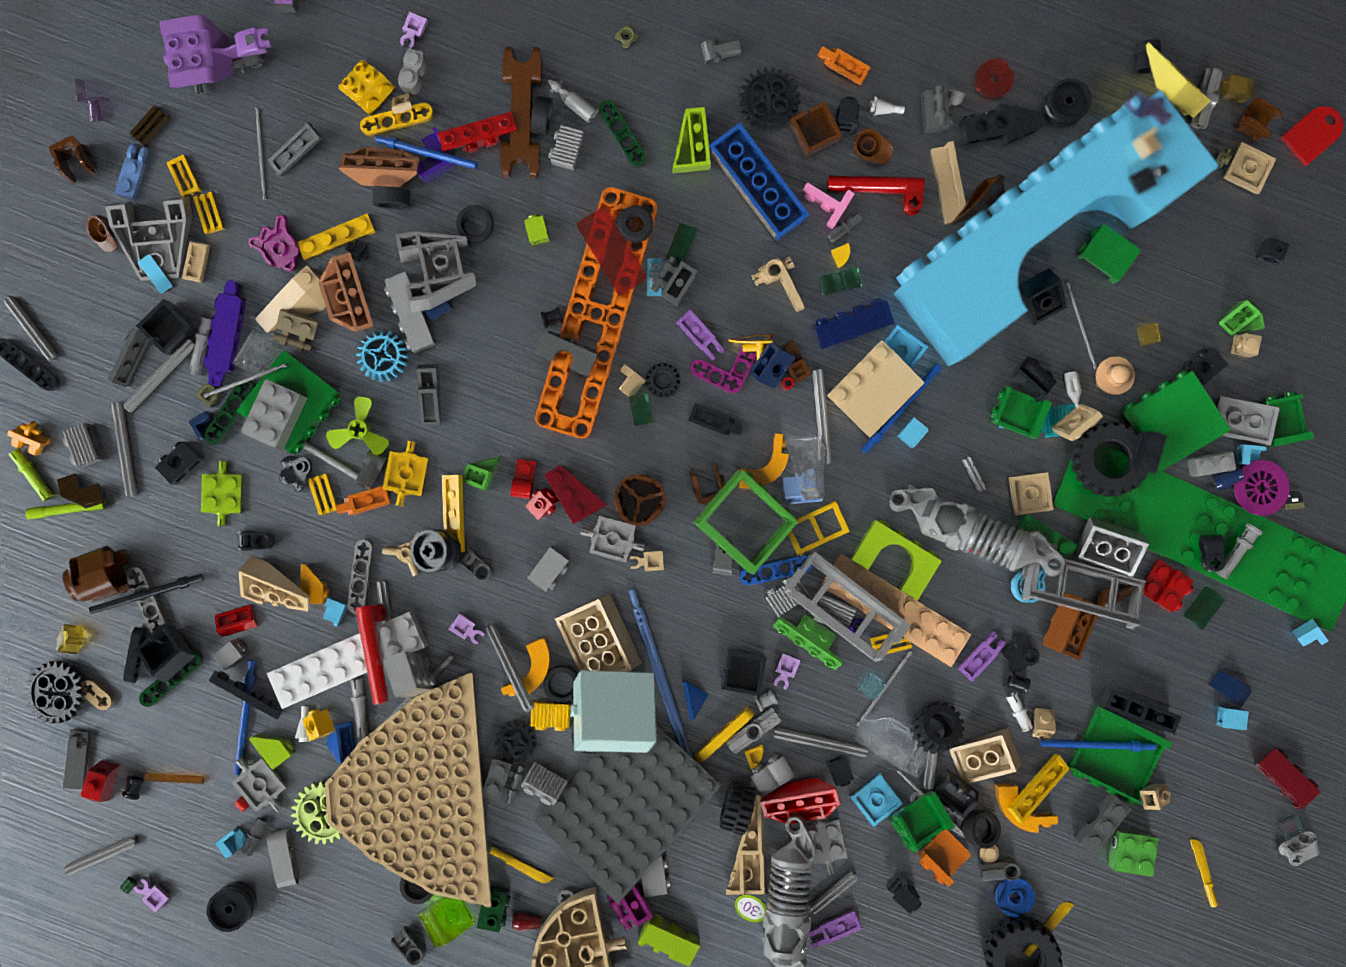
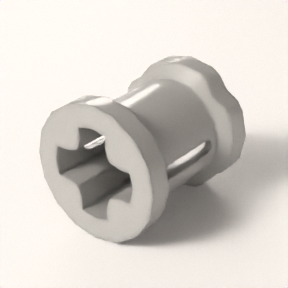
M771 688L768 689V692L758 697L754 696L761 712L772 704H778Z

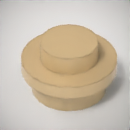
M994 845L987 849L980 848L979 854L983 861L992 863L998 859L999 850Z

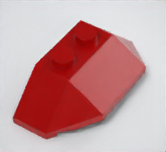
M818 778L785 783L760 799V804L765 818H772L776 821L787 823V820L793 814L802 815L805 821L827 818L840 805V799L835 786ZM792 820L791 824L799 822L797 820Z

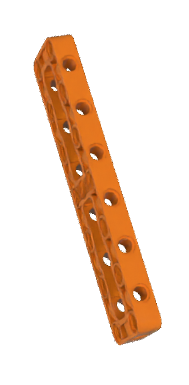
M614 187L606 188L601 194L559 337L565 341L567 338L578 342V346L585 321L602 326L601 337L595 349V354L598 355L590 377L586 379L580 399V407L575 417L558 412L570 375L573 355L568 351H562L556 356L554 362L551 361L535 415L536 423L545 429L579 439L588 438L593 431L650 236L645 241L640 242L642 244L640 250H634L632 248L633 243L627 242L624 260L621 268H619L613 288L614 292L611 303L606 306L593 302L592 298L617 214L630 206H641L644 208L648 205L653 208L650 214L654 226L657 216V204L651 198ZM609 195L616 196V200L612 203L607 202L606 198ZM635 217L632 231L637 232L642 229L643 221ZM598 231H603L606 234L601 240L595 237ZM591 267L595 272L592 276H586L584 274L585 269ZM628 278L631 280V285L623 287L621 281ZM582 304L584 306L583 311L580 313L574 312V306ZM599 309L602 311V315L600 318H593L591 316L592 312ZM612 315H618V316H620V321H619V323H617V324L611 323V322H610L611 316H612ZM602 351H607L610 354L609 358L605 361L599 359V354ZM554 377H560L562 380L561 384L557 387L552 386L551 383ZM590 388L598 389L596 397L591 398L588 396ZM544 413H548L551 417L550 421L546 424L541 422V416ZM580 424L587 426V432L583 435L577 432Z

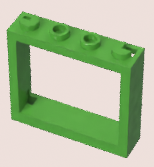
M737 470L693 523L742 568L754 575L798 521L794 518L795 515L788 508L784 509L781 506L782 502L774 495L771 497L767 493L768 489L763 484H757L753 480L755 477L747 470ZM740 480L784 520L750 561L706 522Z

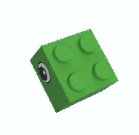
M1117 828L1112 834L1108 866L1118 872L1153 877L1159 838L1149 832Z

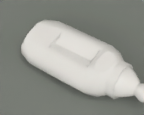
M1076 371L1065 373L1064 380L1067 394L1075 404V407H1079L1078 403L1082 394L1079 375Z

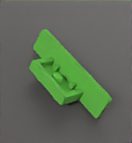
M807 614L802 616L796 627L782 617L774 623L773 627L780 634L786 635L796 645L806 649L810 655L823 661L827 667L836 670L844 662L829 651L837 635Z

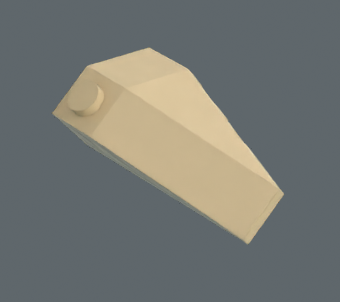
M309 266L304 267L255 318L268 334L278 330L276 329V324L281 309L307 317L326 308L318 284L320 280L318 274Z
M251 556L239 570L241 597L259 604L271 602L272 606L278 607L279 604H283L289 609L309 611V595L270 563Z

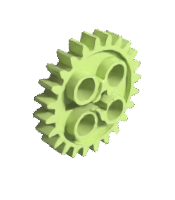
M321 780L319 786L316 782H313L311 787L307 785L304 788L305 792L300 791L298 793L300 797L294 799L297 804L292 806V809L296 810V812L291 817H297L293 824H299L296 831L303 830L304 832L301 837L303 838L308 835V842L315 838V844H318L321 839L324 845L328 842V839L331 843L335 841V837L341 839L342 834L332 826L327 828V814L320 813L321 810L327 812L324 781ZM308 802H311V803L314 804V806H315V810H314V811H312V810H310V809L308 808V806H307ZM314 821L321 823V829L314 826Z

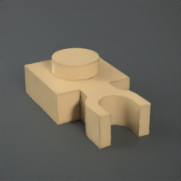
M663 551L643 552L644 558L630 556V559L638 560V565L631 566V569L644 566L645 571L664 570Z

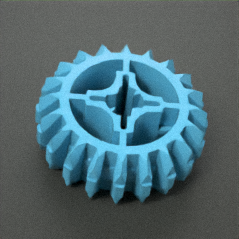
M375 330L373 331L374 337L369 333L366 335L369 339L368 341L361 339V342L364 343L363 347L357 346L358 349L362 350L361 353H356L357 357L362 358L357 361V364H364L360 367V370H367L365 376L369 377L372 375V380H376L379 376V381L381 382L384 381L385 377L388 381H391V374L397 378V370L401 373L404 372L400 366H407L403 359H408L409 356L403 354V352L408 351V348L402 347L405 342L403 340L398 341L400 336L397 334L393 337L392 331H389L386 335V331L381 330L379 336L378 331ZM384 341V344L381 343L378 349L371 348L375 343ZM390 343L396 348L397 358L390 354ZM374 353H378V354H380V353L383 354V353H384V354H386V356L389 357L390 359H388V358H380L378 355H376V354H374ZM368 354L373 355L375 358L374 369L369 363ZM386 363H394L391 368L380 371Z

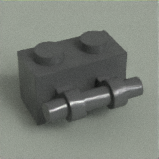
M936 86V90H925L921 95L924 134L947 132L950 126H952L953 118L952 114H949L951 96L947 94V89H943V86Z
M670 256L669 260L664 262L659 276L654 278L651 290L657 293L660 287L664 288L661 293L662 298L679 307L697 278L698 271L681 261L678 268L674 267L677 260ZM669 272H670V273L673 274V276L671 277L670 281L667 283V282H665L664 280L666 279V277L668 276V274H669Z
M495 755L483 788V796L500 801L503 793L508 795L506 802L513 804L519 794L520 782L523 781L525 776L523 774L525 766L518 765L516 771L511 770L514 760L508 762V758H501V756ZM509 777L513 778L511 787L506 786Z

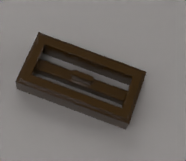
M154 105L129 134L144 147H147L171 119ZM161 116H162L163 119L155 126V128H154V129L147 135V137L143 140L142 138L146 135V133H147L149 130H151V129L154 127V124H155V123L161 118Z

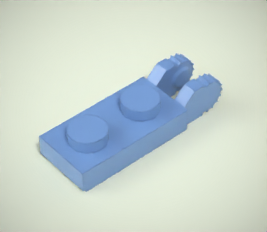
M131 143L128 147L127 157H125L114 193L135 200L146 167L145 162L149 150L146 147H141L138 160H134L137 145Z

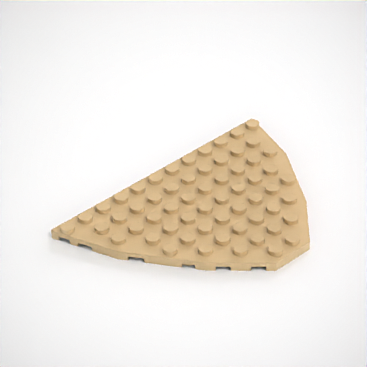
M472 672L416 696L359 742L352 753L325 783L327 821L330 826L336 828L343 834L344 838L352 845L358 847L370 860L378 862L385 866L386 869L411 883L421 886L427 892L491 907L492 900L475 687Z

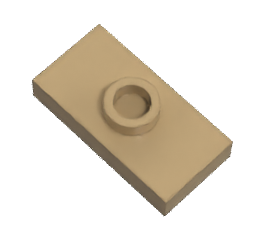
M406 93L393 97L391 108L394 114L412 109L413 99L411 94Z
M189 241L182 279L203 283L210 245Z

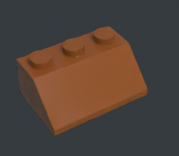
M1064 592V597L1093 604L1083 598ZM1058 605L1056 613L1051 618L1049 630L1044 635L1042 645L1080 660L1098 615Z

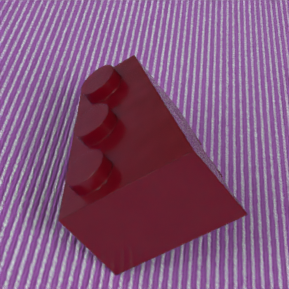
M562 465L544 474L573 525L607 506L604 501Z
M1274 748L1256 764L1257 768L1271 783H1274L1281 789L1280 792L1285 797L1288 796L1294 802L1293 806L1296 809L1305 808L1321 793L1317 789L1319 787L1318 784L1311 778L1307 779L1302 774L1304 771L1297 764L1292 765L1287 760L1289 757L1285 752Z

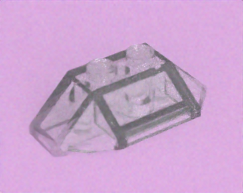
M892 717L863 721L853 736V739L917 779L926 767L927 754L923 751L924 747H918L916 745L918 741L912 738L914 733H911L908 727Z

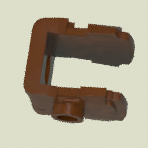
M1255 97L1251 102L1252 104L1248 105L1242 113L1234 129L1252 138L1251 140L1254 142H1258L1260 138H1267L1273 135L1270 132L1271 130L1267 128V125L1274 118H1283V114L1273 104L1262 98Z
M69 136L49 147L50 153L55 159L53 161L54 166L68 182L76 184L77 181L66 160L75 155L89 173L96 174V167L89 158L90 151L74 136Z
M712 462V467L719 490L701 495L694 468H690V478L693 486H695L693 492L699 504L709 503L726 484L724 475L720 476L715 462Z

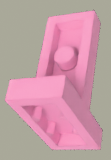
M808 182L802 191L808 201H816L826 212H833L826 225L832 230L855 194L848 190L841 202H838Z

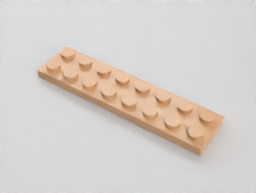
M840 553L833 566L911 625L903 636L905 639L952 667L972 634ZM827 576L825 577L820 586H822L823 583L826 581V579L828 578ZM834 581L828 587V591L868 615L871 609ZM877 614L873 617V619L892 630L894 628Z

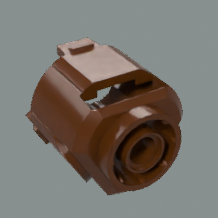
M643 474L631 475L622 480L617 486L614 494L615 508L620 517L627 523L638 526L647 525L652 520L655 521L664 509L666 502L664 490L656 479L650 478L651 476ZM643 500H646V503L640 506Z
M103 546L71 558L68 563V569L63 572L65 589L74 601L97 602L119 593H126L134 588L133 584H127L126 573L123 567L130 563L131 560L124 549L114 552L109 546Z

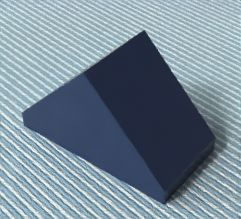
M1218 670L1209 684L1211 688L1240 707L1244 705L1252 693L1243 682L1221 670Z

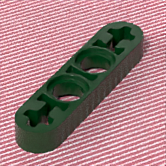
M610 100L603 101L599 106L601 117L629 163L635 168L642 167L646 162V155L614 102ZM604 107H612L611 113L615 117L611 119L608 112H604ZM616 121H620L623 124V128L619 131L612 128L613 123ZM624 138H631L633 144L630 147H625L622 144ZM635 147L638 148L635 149V153L637 154V156H642L641 162L639 163L638 161H633L634 155L632 152H630Z
M252 381L234 387L205 431L204 438L209 444L218 445L223 442L240 416V413L236 411L237 409L231 408L230 403L233 399H239L241 405L255 387ZM249 383V392L244 391V389L242 388L243 384L247 385ZM237 392H238L239 394H242V396H244L245 399H243V398L240 397V396H237V395H236ZM223 415H228L230 418L227 425L220 423V418ZM217 425L218 427L223 428L224 431L222 432L221 430H219L217 432L218 428H215V426ZM217 432L218 439L211 441L212 437L210 434Z
M192 652L197 658L196 664L181 668L183 670L182 678H177L175 675L167 681L169 687L166 691L161 690L159 687L161 680L157 679L141 692L139 696L141 705L151 707L157 704L202 666L203 656L199 652ZM156 691L158 694L151 698L152 701L147 702V695Z

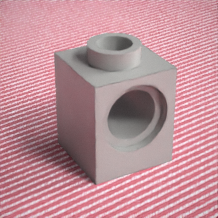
M232 640L213 654L212 657L225 671L233 667L247 653L245 652V646L240 641Z

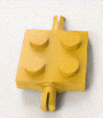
M407 441L406 452L397 453L390 451L383 490L393 491L398 494L395 505L399 506L400 503L402 507H404L405 495H422L428 458L413 454L416 442H412L411 445V441Z

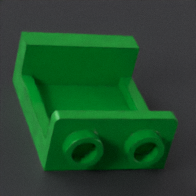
M1102 224L1099 227L1095 226L1089 234L1091 236L1089 241L1084 242L1078 249L1080 253L1077 258H1083L1109 276L1108 281L1115 284L1124 276L1141 252V249L1106 224Z
M1009 385L1004 387V389L1002 388L997 397L999 403L997 407L994 406L990 417H993L991 423L1030 439H1037L1052 402L1047 400L1036 402V398L1016 391Z
M1296 391L1284 393L1285 397L1278 399V396L1275 395L1265 397L1266 401L1259 402V404L1280 408L1272 444L1268 445V447L1314 439L1313 431L1307 432L1300 400L1304 397V394L1297 395Z
M931 791L926 792L891 815L894 820L892 822L894 828L901 832L904 837L902 839L907 849L916 852L920 850L919 846L943 830L949 831L955 827L937 794Z

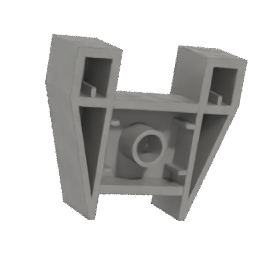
M418 231L395 235L401 263L421 260L425 281L405 285L411 313L432 309L476 286L474 272L463 274L459 252L469 251L466 236Z

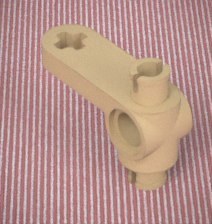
M790 257L784 260L780 258L773 259L759 267V272L751 275L753 281L755 280L756 286L763 282L768 285L780 280L795 311L799 312L804 309L803 302L787 272L795 268ZM776 266L779 268L780 273L773 275L770 273L769 268Z

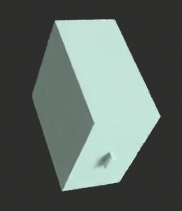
M580 670L573 682L574 705H571V716H574V751L648 752L656 743L654 673Z

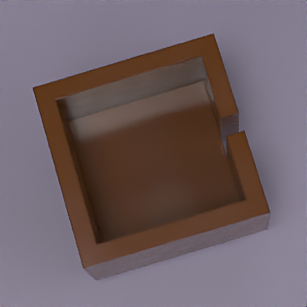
M825 101L810 108L808 113L804 111L790 118L789 126L805 158L839 142L842 137Z

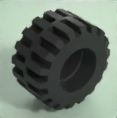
M941 701L932 702L918 710L913 716L915 719L911 720L913 727L910 728L911 733H914L913 740L918 741L916 745L918 747L923 746V751L925 752L930 750V754H941L960 743L959 740L963 738L961 733L965 731V727L961 725L964 721L959 718L961 715L959 711L955 712L954 706L948 707V703L944 702L941 704ZM931 718L938 720L943 725V737L937 736L932 731L930 726Z
M734 781L729 784L721 810L720 829L740 835L746 833L755 806V787Z

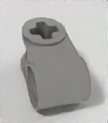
M1305 831L1290 840L1284 841L1279 846V852L1289 859L1291 865L1298 866L1319 855L1320 847L1316 834L1311 831Z

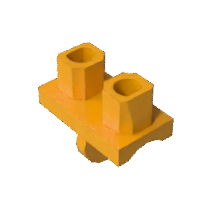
M31 421L28 425L23 423L14 430L10 429L7 434L12 437V446L22 448L26 443L29 445L28 452L32 455L40 454L44 446L50 444L51 439L41 435V430L37 429L38 424L34 421Z

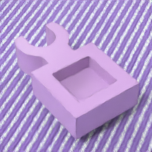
M409 12L402 28L406 34L401 37V45L404 46L405 42L410 40L411 44L409 47L414 49L416 47L415 38H422L428 20Z
M460 612L448 628L464 640L468 635L474 644L479 643L474 638L475 634L485 635L482 629H474L475 622Z
M782 653L775 670L780 675L774 679V685L777 686L778 681L783 680V689L786 690L789 685L788 676L794 678L801 660Z
M144 877L140 880L144 884V888L136 885L134 890L139 894L143 893L145 895L141 900L156 913L171 896L158 884L152 887L150 880Z

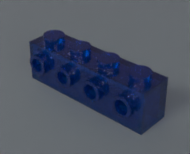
M877 298L871 300L869 305L863 306L861 304L854 306L852 311L847 313L845 311L837 312L833 318L827 319L825 317L818 319L816 324L812 325L818 346L824 349L894 324L888 301Z

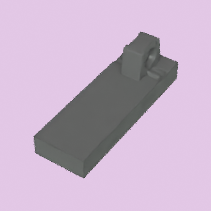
M306 123L267 161L279 176H283L322 137L311 123Z
M135 328L129 330L125 338L126 343L107 379L126 388L150 341L141 331Z
M69 730L63 788L79 790L83 788L87 775L91 731Z

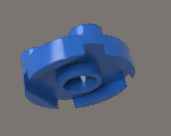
M1019 877L1014 881L1003 879L996 888L995 901L1006 915L1019 917L1024 913H1028L1033 908L1035 894L1030 884L1023 878ZM1017 892L1020 898L1012 901L1011 894Z

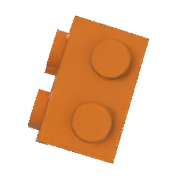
M943 830L931 839L932 841L927 843L917 854L921 859L919 863L927 871L931 869L935 873L933 877L941 885L945 883L949 887L954 882L951 876L970 858L971 854L948 830Z

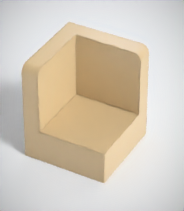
M1154 127L1132 142L1142 160L1162 148L1154 135L1158 131L1157 127Z
M624 364L620 371L627 378L619 390L632 399L645 380Z

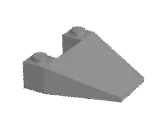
M189 196L171 197L164 200L165 218L136 220L132 201L115 202L105 206L109 226L140 281L150 280L138 264V261L149 254L167 278L180 277L193 216Z

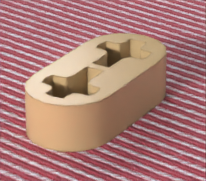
M91 679L81 684L86 685L82 692L87 695L83 697L97 709L106 710L114 705V696L98 681ZM92 685L94 692H87V686ZM106 697L108 704L102 705L103 700L101 698Z

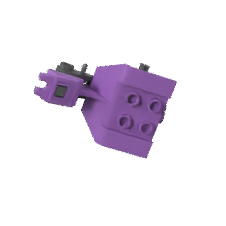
M204 15L159 21L166 52L163 54L165 70L168 72L170 88L194 85L196 95L204 94L203 83H215L234 75L233 68L241 67L242 73H245V66L261 67L264 62L262 54L267 53L266 48L272 46L269 40H263L264 36L270 35L268 29L252 27L239 31L234 36L236 44L230 46L229 38Z

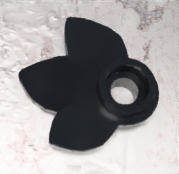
M285 457L281 461L284 469L279 475V482L285 485L293 483L295 491L299 493L304 490L309 482L308 474L312 471V463L305 457Z
M1016 633L1014 635V644L1005 645L1001 649L1003 656L1011 661L1009 670L1013 672H1021L1027 666H1033L1039 661L1040 655L1038 650L1032 647L1031 640L1023 634ZM1029 652L1032 653L1031 659L1026 658V655Z

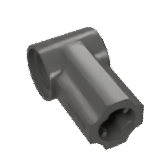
M738 37L721 41L712 39L701 44L705 64H714L724 58L741 55Z
M369 450L355 483L361 488L371 490L377 476L384 470L388 457L382 454L375 455Z
M1011 858L992 863H980L982 881L1002 879L1014 881L1021 875L1018 864ZM1009 866H1014L1015 869L1013 872H1006V869Z

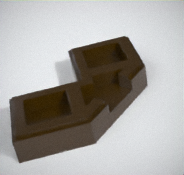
M76 473L57 479L60 496L63 499L85 509L104 503L102 489L98 483L81 489L79 476Z

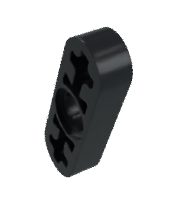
M134 627L131 633L123 675L125 682L136 683L139 678L142 660L135 651V648L146 640V628Z

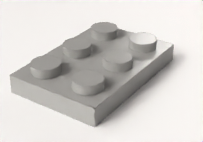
M1219 396L1217 409L1231 429L1222 436L1264 445L1272 444L1279 407Z

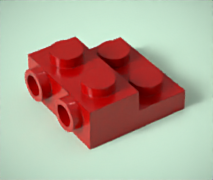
M1156 559L1143 579L1146 581L1144 583L1143 596L1171 613L1174 610L1178 611L1182 607V598L1184 595H1189L1194 588L1192 585L1194 580L1160 559Z

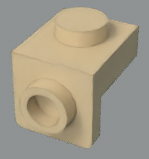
M1035 708L1033 711L1034 730L1032 731V737L1050 739L1056 732L1055 710Z

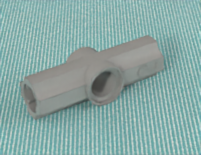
M1206 68L1199 89L1211 102L1194 118L1191 117L1189 125L1193 128L1205 129L1208 126L1212 109L1216 106L1219 98L1217 91L1223 73L1220 69Z
M771 707L753 721L748 722L742 729L733 734L726 743L731 751L737 754L753 741L759 740L764 733L780 723L781 719ZM750 727H757L759 729L758 733L750 735L748 733Z

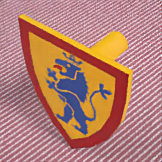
M774 333L748 335L728 340L735 343H756L743 344L742 347L743 352L756 351L758 360L764 351V343L773 342Z

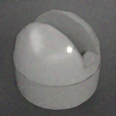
M950 90L951 105L961 104L965 94L957 90Z

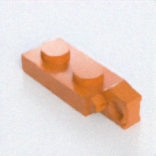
M822 46L818 53V56L825 60L824 64L830 69L860 86L871 68L839 48L829 50Z
M383 486L349 495L344 499L345 503L335 507L338 514L348 512L350 516L390 505L391 502L387 490H383Z

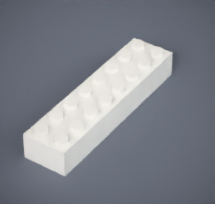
M414 610L377 626L382 662L383 659L400 652H415L428 646ZM360 633L267 673L281 708H286L367 673Z

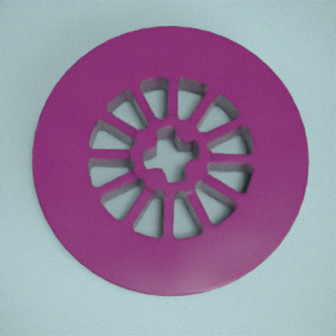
M1256 460L1245 465L1241 469L1245 479L1234 484L1235 497L1240 506L1247 512L1259 516L1270 515L1281 509L1287 501L1290 491L1289 480L1283 469L1267 460ZM1249 478L1253 483L1247 482V479ZM1245 484L1251 486V488L1245 489ZM1257 486H1264V490L1260 491L1257 489ZM1275 486V491L1271 490L1270 487ZM1247 491H1252L1248 496L1246 494Z

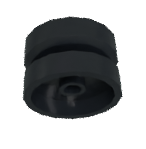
M1067 78L1059 81L1047 93L1043 101L1045 117L1051 124L1057 127L1074 125L1088 112L1091 106L1092 96L1090 90L1084 82L1078 79Z
M447 529L424 530L415 536L411 544L413 563L424 572L447 571L455 567L461 556V544L458 537Z
M232 882L223 886L210 898L207 904L206 915L209 922L215 929L222 932L238 930L253 916L256 910L257 900L255 894L249 886L242 883Z

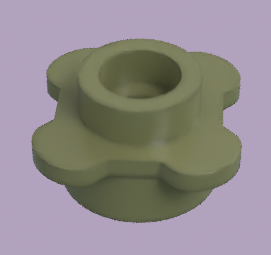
M625 25L615 34V38L621 41L624 48H629L633 41L638 40V34L634 33L631 26Z
M1231 147L1229 150L1225 148L1221 150L1216 160L1217 163L1221 164L1219 168H1222L1224 164L1228 165L1232 159Z

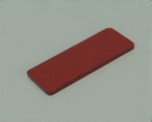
M602 207L577 222V228L618 295L626 293L647 280L646 273L625 238L621 235L607 208Z

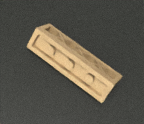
M953 141L948 142L943 147L930 150L945 225L951 224L966 205Z

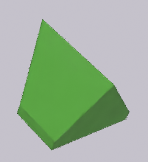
M1249 299L1237 302L1218 322L1231 336L1265 328L1262 311Z
M502 455L477 463L467 464L462 477L463 482L479 489L490 491Z

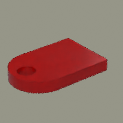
M1327 106L1317 107L1305 115L1280 138L1302 164L1306 166L1340 137L1343 131V120L1335 109ZM1327 115L1333 118V125L1326 122Z

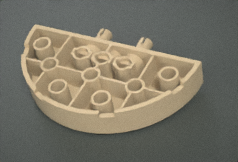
M596 887L585 889L568 897L553 910L542 926L536 941L532 967H612L610 952L627 949L625 936L609 940L606 938Z

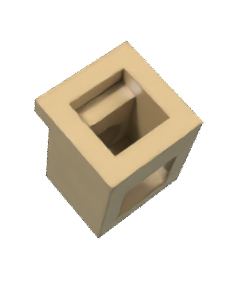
M1249 333L1234 335L1230 354L1247 358L1257 356L1262 336Z
M1153 783L1139 791L1144 809L1161 810L1163 806L1171 803V791L1166 784ZM1149 795H1153L1154 800L1151 802Z

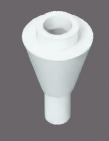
M876 96L869 102V112H871L872 116L890 114L892 112L903 114L905 111V106L893 105V103Z
M309 706L301 707V719L295 738H299V742H311L302 719L309 716Z

